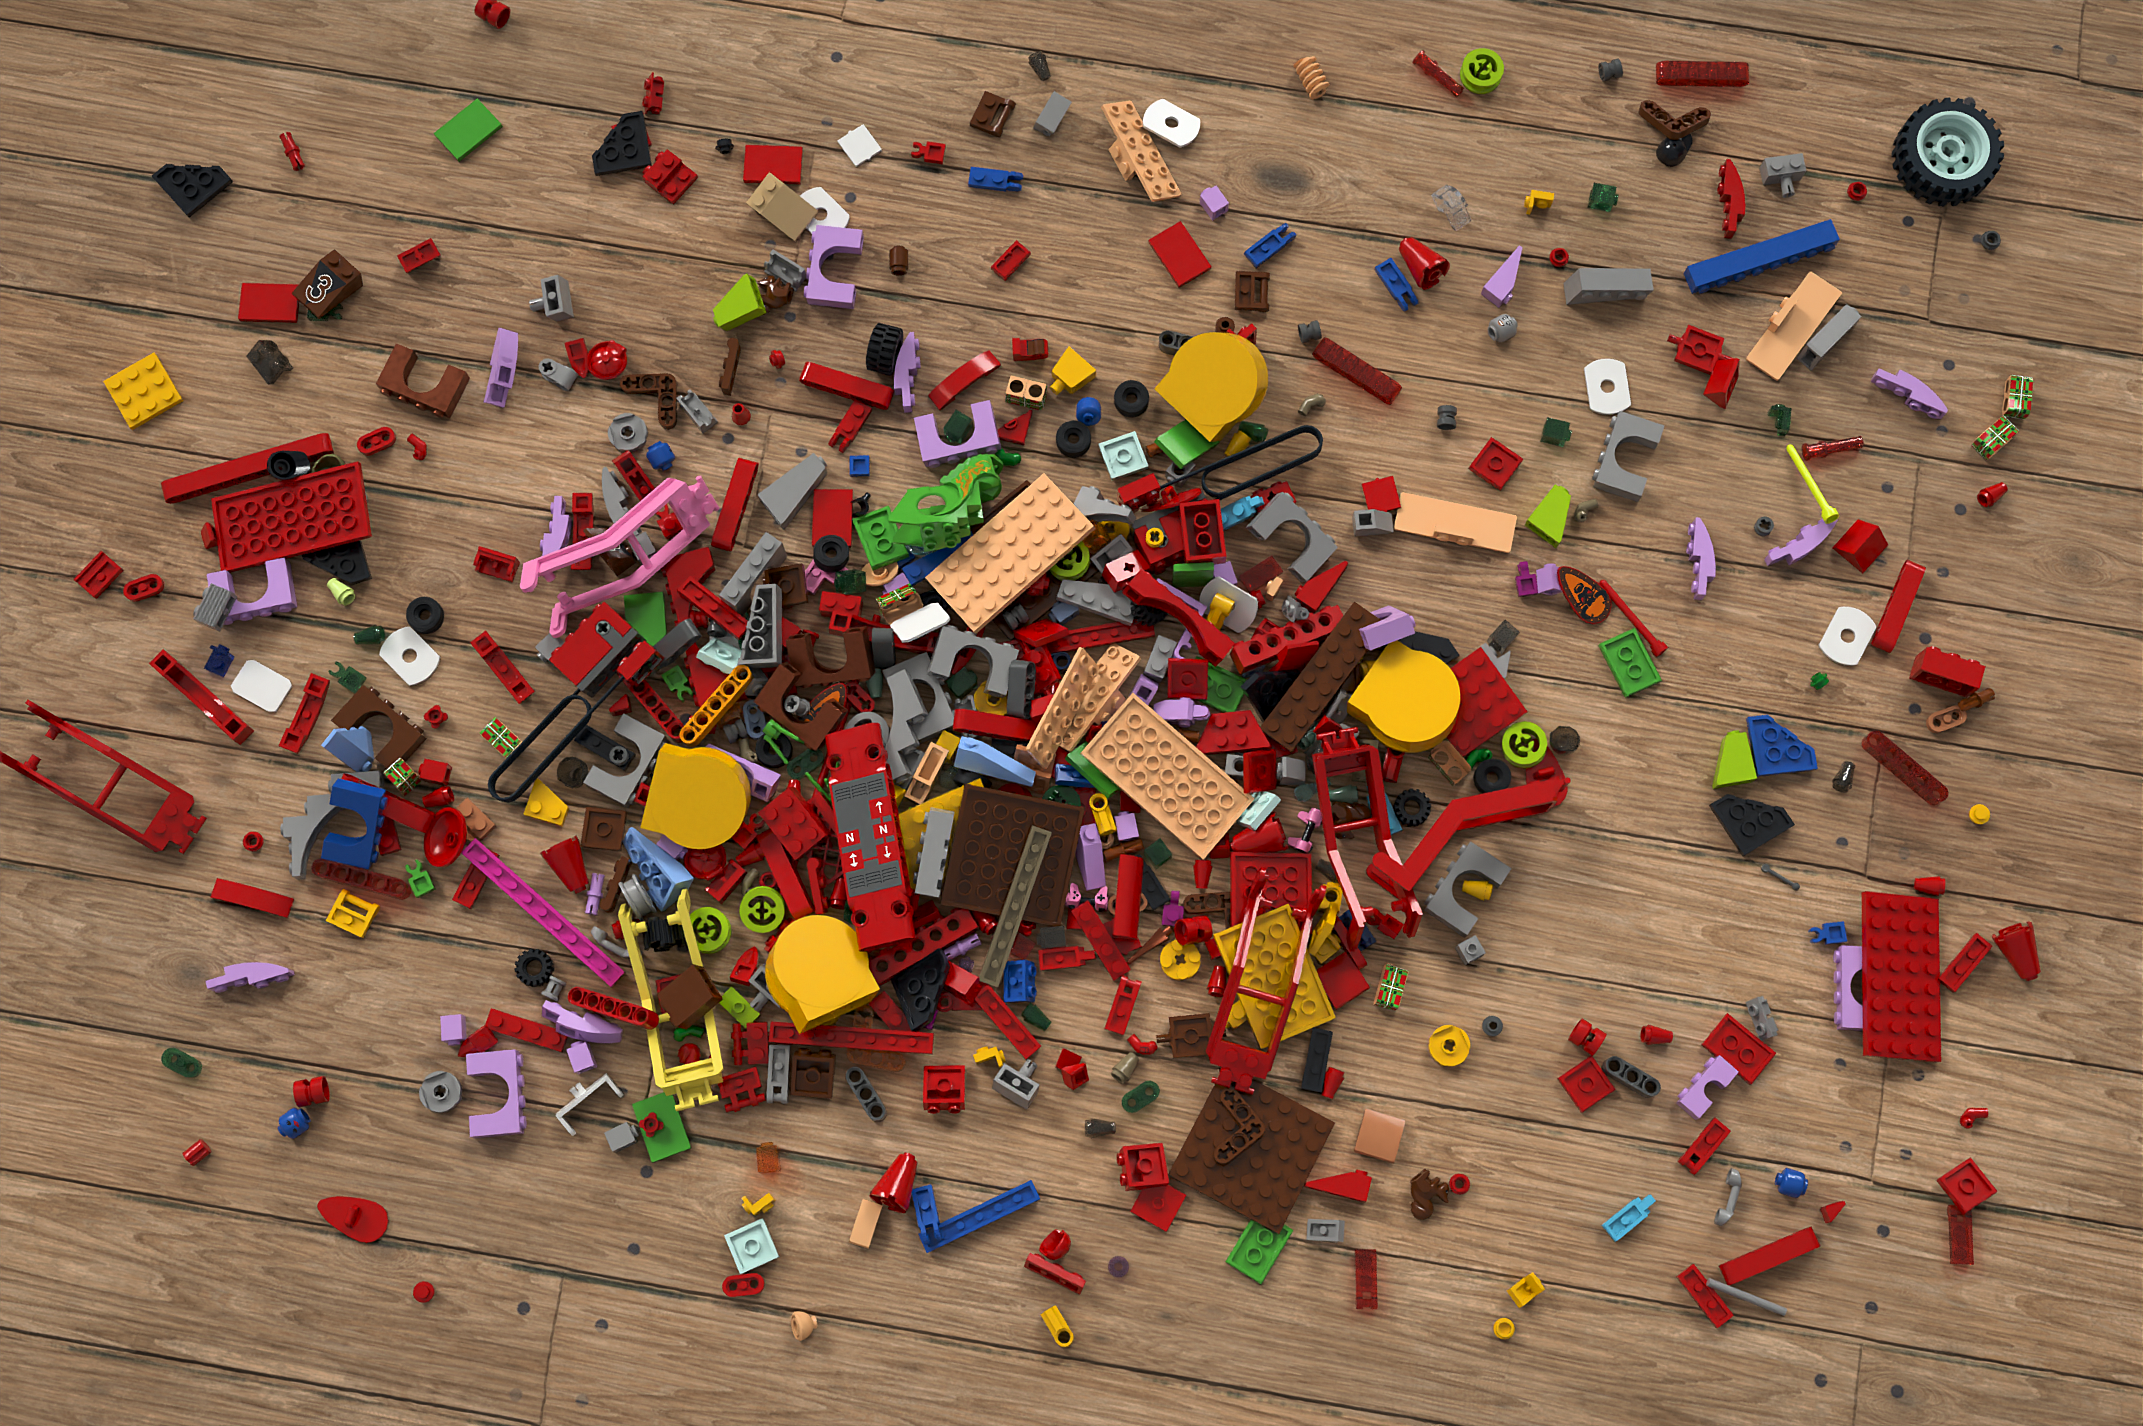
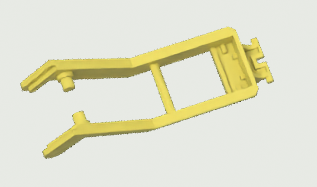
M686 888L682 889L681 895H679L677 902L678 911L675 914L668 915L667 920L669 926L674 924L682 925L692 964L703 967L689 915L691 901L688 889ZM627 903L621 904L618 917L640 993L642 1007L656 1013L655 1002L636 937L639 933L647 931V925L645 921L640 923L632 922V908H628ZM713 1008L704 1015L712 1058L666 1069L659 1026L657 1025L654 1029L647 1030L656 1086L663 1089L666 1096L678 1095L680 1104L675 1105L676 1112L695 1107L694 1100L697 1099L700 1105L719 1101L718 1095L713 1096L711 1085L723 1082L721 1072L724 1070ZM668 1013L658 1015L659 1023L670 1021Z

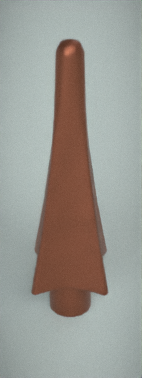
M1169 925L1163 930L1159 928L1127 960V964H1131L1145 953L1168 941L1169 938L1167 936L1173 932Z

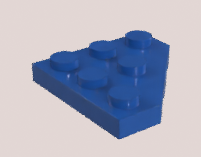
M1759 715L1746 718L1757 777L1818 769L1814 748L1803 743L1787 728H1783L1776 723L1769 715Z

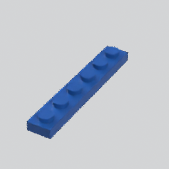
M1032 1180L940 1223L939 1227L942 1236L940 1241H937L935 1238L934 1227L927 1229L930 1238L929 1244H924L921 1233L918 1235L926 1253H929L1040 1200V1197Z

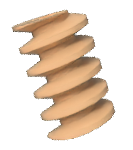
M1315 56L1302 58L1293 65L1296 73L1299 75V79L1303 81L1302 85L1306 88V92L1311 100L1323 96L1326 93V88L1330 85L1329 82H1324L1326 80L1325 75L1320 76L1323 70L1318 69L1320 67L1319 63H1314L1317 59Z

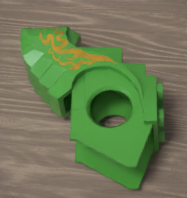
M979 454L966 459L963 464H958L954 470L950 471L948 476L944 475L939 481L940 486L907 489V493L889 516V522L903 524L893 537V543L924 547V552L946 547L954 548L958 543H961V538L971 535V525L984 522L982 503L994 500L999 496L1002 483L998 475L1003 469V462L994 454ZM936 495L945 502V505L918 509V503L927 496Z

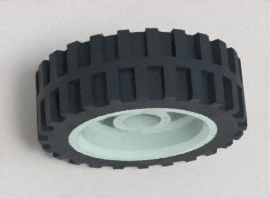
M1950 97L1944 98L1941 103L1938 102V99L1932 100L1928 106L1923 104L1917 111H1914L1898 132V136L1893 143L1896 146L1892 151V158H1896L1892 164L1893 169L1899 170L1898 180H1904L1906 183L1904 188L1907 191L1913 190L1916 193L1914 195L1915 198L1924 197L1927 199L1925 203L1932 204L1935 201L1939 202L1938 206L1942 207L1948 202H1951V206H1957L1962 200L1966 203L1973 196L1977 197L2000 170L2001 165L1999 163L2004 159V153L2000 152L2004 147V141H1999V137L2002 134L2001 130H1996L1993 126L1996 121L1993 118L1989 120L1985 116L1987 111L1984 109L1981 111L1975 108L1976 104L1973 102L1967 105L1963 103L1964 99L1960 98L1955 102H1951ZM1940 133H1945L1947 135L1942 137Z

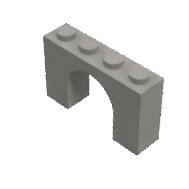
M1619 411L1617 416H1613L1609 427L1612 428L1611 434L1607 433L1603 445H1606L1605 452L1601 451L1598 462L1601 464L1599 469H1595L1592 480L1595 481L1593 487L1638 502L1642 496L1647 478L1623 470L1616 462L1615 448L1620 444L1633 442L1656 449L1664 425Z
M1284 492L1277 493L1246 528L1259 541L1266 540L1284 521L1293 522L1298 525L1305 536V547L1298 558L1287 569L1300 582H1306L1338 547L1334 544L1335 540L1330 535H1325L1320 530L1321 526L1316 521H1311L1307 517L1308 513L1293 502L1294 499L1291 495Z
M765 532L719 594L721 600L742 617L752 605L750 593L760 575L768 567L771 569L780 567L786 559L787 554L783 543Z
M952 625L942 626L939 630L927 675L946 681L949 678L957 652L962 649L973 648L986 656L990 666L984 693L1004 698L1008 690L1009 667L1011 662L1017 659L1019 650L1014 649V646L1008 643H1003V645L995 643L996 640L989 637H984V639L976 637L977 634L974 632L965 631L964 633L958 631V628Z
M927 652L883 670L887 680L888 677L905 669L910 672L914 683H923L934 689L936 699L933 709L928 713V716L924 717L922 722L918 724L911 723L920 744L940 736L943 730L947 732L952 731L954 710L952 711L950 703H953L949 693L944 692L942 688L945 685L944 680L927 675L932 658Z
M623 713L614 732L639 747L641 759L637 769L627 776L617 777L593 765L583 783L588 788L629 808L630 805L635 803V795L640 784H646L648 781L647 775L650 770L653 771L655 769L659 750L665 743L668 744V739L664 734Z
M1471 841L1467 846L1462 845L1457 853L1460 856L1457 862L1452 860L1446 869L1449 874L1445 879L1443 877L1440 878L1435 886L1438 889L1435 895L1430 893L1424 902L1427 905L1424 909L1425 912L1464 938L1468 935L1478 918L1455 901L1452 894L1454 880L1463 874H1475L1498 888L1512 869Z

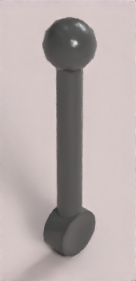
M1768 864L1762 865V872H1769L1792 886L1793 890H1799L1800 885L1798 883H1793L1771 870Z

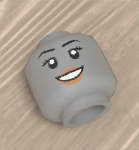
M1502 314L1489 322L1487 331L1492 340L1501 343L1516 335L1518 324L1515 318Z

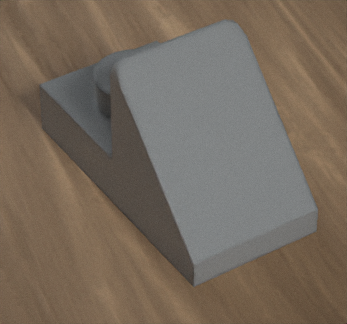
M1119 534L1107 545L1102 546L1090 559L1102 574L1105 564L1127 555L1133 548L1122 534Z
M1487 643L1480 646L1505 679L1511 651L1497 658V653L1492 646L1489 647Z
M1308 1219L1306 1240L1334 1243L1344 1242L1345 1221Z

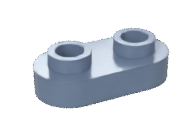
M749 700L743 706L746 729L752 739L758 740L764 734L762 730L767 725L764 712L758 709V705L754 703V700ZM751 709H757L756 714H750ZM759 727L761 728V731L759 733H755L754 729Z

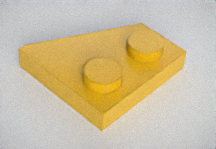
M537 778L529 796L524 815L563 827L569 807Z

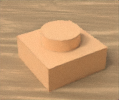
M1276 576L1274 581L1270 580L1265 588V591H1267L1266 599L1274 600L1283 584L1281 578Z

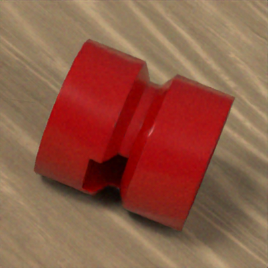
M478 0L474 13L477 17L488 21L489 24L500 29L507 23L511 9L505 4L497 2V0Z
M1204 915L1179 919L1174 927L1176 940L1183 946L1208 942L1212 938V924L1209 918Z
M1581 1018L1571 1032L1568 1041L1576 1046L1582 1045L1583 1050L1593 1056L1607 1034L1599 1028L1593 1029L1591 1023ZM1588 1035L1592 1037L1590 1041L1586 1040Z
M325 1076L314 1077L310 1082L304 1079L293 1083V1095L299 1108L310 1106L312 1102L321 1104L329 1101L330 1092Z

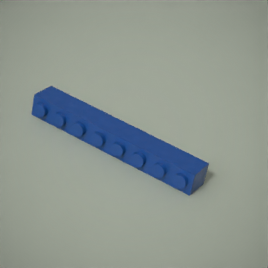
M1830 219L1689 265L1683 274L1691 293L1699 292L1701 294L1715 286L1717 288L1723 287L1733 280L1735 282L1741 281L1751 274L1756 276L1767 269L1775 270L1785 263L1793 264L1803 257H1814L1821 251H1832L1836 248L1835 246L1840 238Z

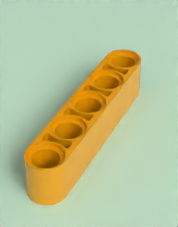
M737 666L681 729L679 736L686 746H697L744 693L754 678L753 673L747 666ZM742 672H747V678L740 680L739 675ZM729 687H734V688H735V691H734L733 694H731V695H726V694H725V693H726V690H727ZM721 702L720 709H712L714 703ZM707 717V724L699 725L700 719ZM690 732H694L695 737L692 740L687 741V734Z

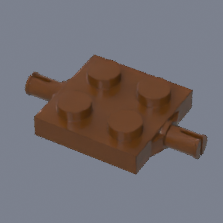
M1210 1013L1169 1017L1170 1029L1168 1034L1156 1035L1157 1044L1169 1042L1172 1048L1173 1059L1207 1056L1206 1048L1213 1029Z

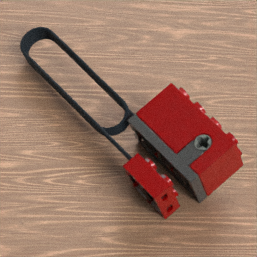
M1300 426L1161 486L1154 473L1118 488L1117 502L1119 506L1122 504L1129 506L1132 512L1135 513L1144 505L1151 506L1155 504L1160 498L1159 492L1161 489L1203 471L1201 481L1203 490L1207 495L1222 500L1314 459L1321 452L1323 437L1321 432L1313 426ZM1310 433L1319 442V446L1315 451L1226 491L1213 492L1205 484V477L1211 471L1298 434ZM1202 491V493L1199 496H1197L1189 502L1204 501L1207 499ZM1179 506L1155 511L1135 520L1133 525L1130 524V535L1137 549L1151 567L1150 574H1161L1166 571L1167 567L1184 562ZM1151 528H1158L1163 532V543L1159 547L1153 548L1146 543V533ZM1151 534V541H1159V535L1155 534L1154 536V534Z
M606 602L595 606L590 617L583 619L579 624V628L565 638V643L551 653L549 660L578 689L572 695L565 697L491 774L488 780V790L492 797L507 803L517 800L587 725L592 713L625 678L638 687L664 659L653 646L646 642L647 640ZM617 671L622 674L619 680L592 708L588 700L578 695L582 691L593 698ZM572 700H582L587 708L586 715L512 795L505 798L499 797L495 790V784L499 776Z

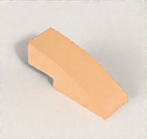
M933 742L930 743L913 775V780L904 795L905 798L917 804L927 801L946 761L949 750Z

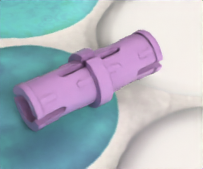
M592 873L590 890L587 891L588 900L585 914L598 915L600 898L603 897L601 891L605 875L599 874L598 876L597 873Z
M974 933V935L962 941H956V944L944 949V953L949 961L959 955H965V952L982 944L977 934Z

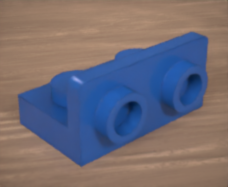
M1028 960L1007 961L1004 969L1005 1003L1035 1002L1037 994L1035 976L1037 970L1034 962Z

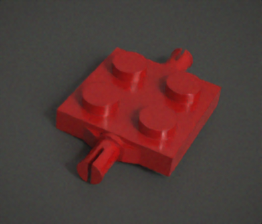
M1689 324L1681 338L1669 334L1667 342L1678 345L1677 354L1674 359L1675 362L1711 375L1716 361L1732 359V357L1721 354L1725 338Z
M1025 642L1020 643L1025 654L1019 660L1034 662L1036 666L1034 698L1039 694H1044V696L1051 695V688L1062 678L1046 644L1032 650L1029 644Z

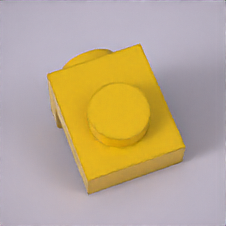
M988 1046L976 1050L977 1054L973 1055L976 1064L996 1058L1001 1069L1002 1063L1006 1062L1002 1050L998 1051L997 1047L988 1049Z
M768 1193L755 1204H752L749 1198L744 1196L742 1197L744 1201L742 1206L748 1214L752 1213L756 1216L760 1212H768L774 1207L772 1203L776 1200L771 1193Z
M1532 1272L1510 1287L1507 1293L1518 1308H1521L1536 1295L1543 1292L1545 1288L1540 1279Z

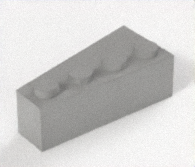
M1579 268L1563 283L1566 305L1626 299L1642 300L1647 298L1653 291L1651 269Z
M777 584L756 585L750 609L751 614L746 626L747 631L737 665H745L749 669L774 668L782 663V589Z
M930 807V812H925L923 824H927L926 832L921 833L920 844L924 845L922 852H918L916 864H920L919 872H915L913 884H916L915 893L934 897H939L955 811Z

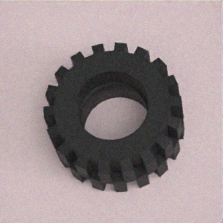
M878 323L874 327L866 353L867 370L889 376L893 374L897 357L903 345L904 336L902 328Z

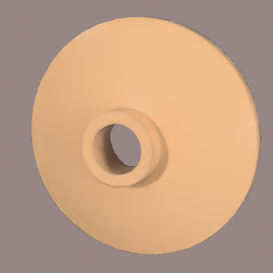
M897 562L872 571L870 563H867L860 572V578L868 586H881L892 581L897 576L899 567Z

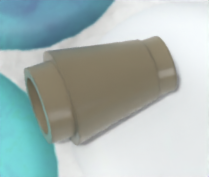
M1129 1052L1112 1068V1077L1122 1084L1125 1081H1129L1139 1058Z

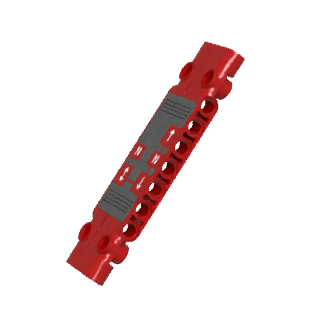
M868 723L825 735L828 754L826 764L831 773L829 788L847 901L850 910L853 911L851 921L855 926L859 952L873 951L913 941L916 937L912 920L914 909L909 903L911 886L892 772L889 764L886 762L888 753L883 746L880 723ZM879 750L878 756L873 758V754ZM841 760L840 766L836 768V763ZM905 906L904 912L899 915V909ZM866 915V921L861 924V918Z

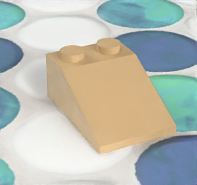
M770 172L746 202L795 242L818 213L817 209Z

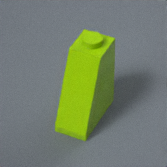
M749 274L743 275L713 309L715 315L713 320L718 328L729 331L766 313L754 277Z
M1555 484L1524 525L1554 548L1559 546L1564 532L1571 499L1568 490Z
M1739 730L1730 731L1722 739L1712 784L1713 789L1752 783L1757 779L1746 732L1740 733Z

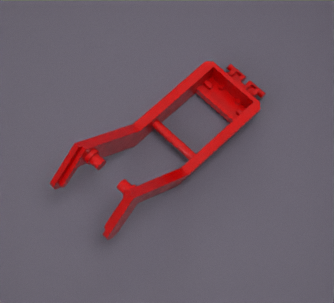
M27 699L25 702L29 706L27 710L50 723L48 726L50 729L45 736L55 740L57 735L64 731L120 763V765L92 805L36 772L38 769L37 765L41 759L33 754L28 762L25 761L23 764L0 751L1 763L25 775L154 852L163 851L169 841L181 847L179 849L180 853L184 854L194 839L187 835V833L191 830L197 834L207 819L203 815L200 819H197L188 813L195 803L191 794ZM127 768L170 793L144 834L100 810Z
M1358 727L1339 730V738H1336L1335 731L1316 734L1317 740H1322L1321 747L1323 752L1312 754L1327 855L1353 917L1347 933V944L1350 950L1357 949L1366 924V918L1374 916L1372 906H1360L1338 853L1335 833L1373 826L1379 852L1386 853L1402 865L1391 839L1379 751L1371 745H1358L1354 737V733H1358ZM1365 770L1372 818L1334 825L1327 777ZM1391 880L1399 898L1398 901L1391 902L1392 911L1405 912L1406 920L1403 926V933H1406L1408 938L1415 937L1423 916L1422 910L1413 889L1408 892Z
M1556 776L1542 782L1537 780L1527 785L1454 799L1449 803L1403 866L1386 853L1378 852L1373 856L1372 863L1368 865L1366 874L1371 880L1399 900L1391 880L1409 892L1455 832L1547 813L1556 804L1558 792H1562L1571 782V779L1568 777L1561 779L1560 776Z
M1264 867L1259 869L1250 888L1233 966L1206 1048L1210 1063L1220 1066L1218 1077H1212L1211 1083L1230 1088L1233 1081L1236 1082L1234 1090L1251 1095L1254 1092V1089L1250 1088L1253 1076L1266 1079L1267 1073L1272 1069L1299 985L1313 916L1326 893V886L1321 885L1319 889H1315L1306 907L1302 909L1293 907L1291 916L1299 918V921H1302L1290 981L1284 998L1239 985L1245 968L1257 910L1261 908L1270 910L1272 905L1271 899L1264 898V895H1261L1269 874H1266V868ZM1236 993L1281 1005L1267 1052L1222 1039Z

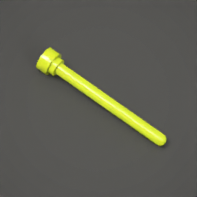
M1788 445L1786 447L1787 452L1822 509V519L1826 524L1836 521L1840 516L1836 508L1828 505L1793 445Z

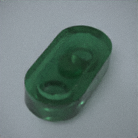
M808 748L792 759L787 765L788 775L792 779L800 780L806 776V772L810 774L824 762L822 751L820 749L815 751ZM812 756L818 757L815 762L810 760ZM796 767L801 768V771L799 773L794 772V769Z
M169 1048L162 1054V1064L184 1077L195 1078L202 1071V1064L197 1058L179 1049ZM176 1055L177 1060L175 1062H172V1057ZM193 1064L195 1068L190 1072L189 1067Z
M1153 1081L1143 1082L1123 1096V1109L1128 1113H1136L1158 1098L1160 1093L1159 1086ZM1151 1088L1153 1094L1149 1096L1145 1093V1090ZM1133 1099L1136 1101V1105L1131 1107L1128 1105V1101Z

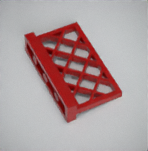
M819 791L806 802L809 805L811 803L815 804L818 809L817 816L819 817L821 813L824 818H820V820L827 821L830 833L833 830L836 834H831L830 836L837 837L833 807L824 793ZM830 836L827 838L826 847H815L825 850L823 865L820 871L821 876L825 878L827 886L843 875V870L839 872V867H842L840 865V851L829 848ZM814 849L806 854L808 859L813 857ZM828 851L839 852L837 864L826 862ZM825 865L837 866L835 875L830 879L824 873Z

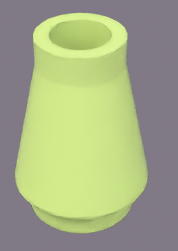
M336 578L328 581L327 587L331 590L339 604L347 606L354 601L355 594L353 589Z

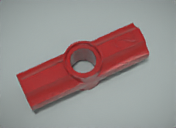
M1388 747L1381 770L1383 781L1397 783L1405 752H1401L1399 756H1394L1390 751L1391 748Z

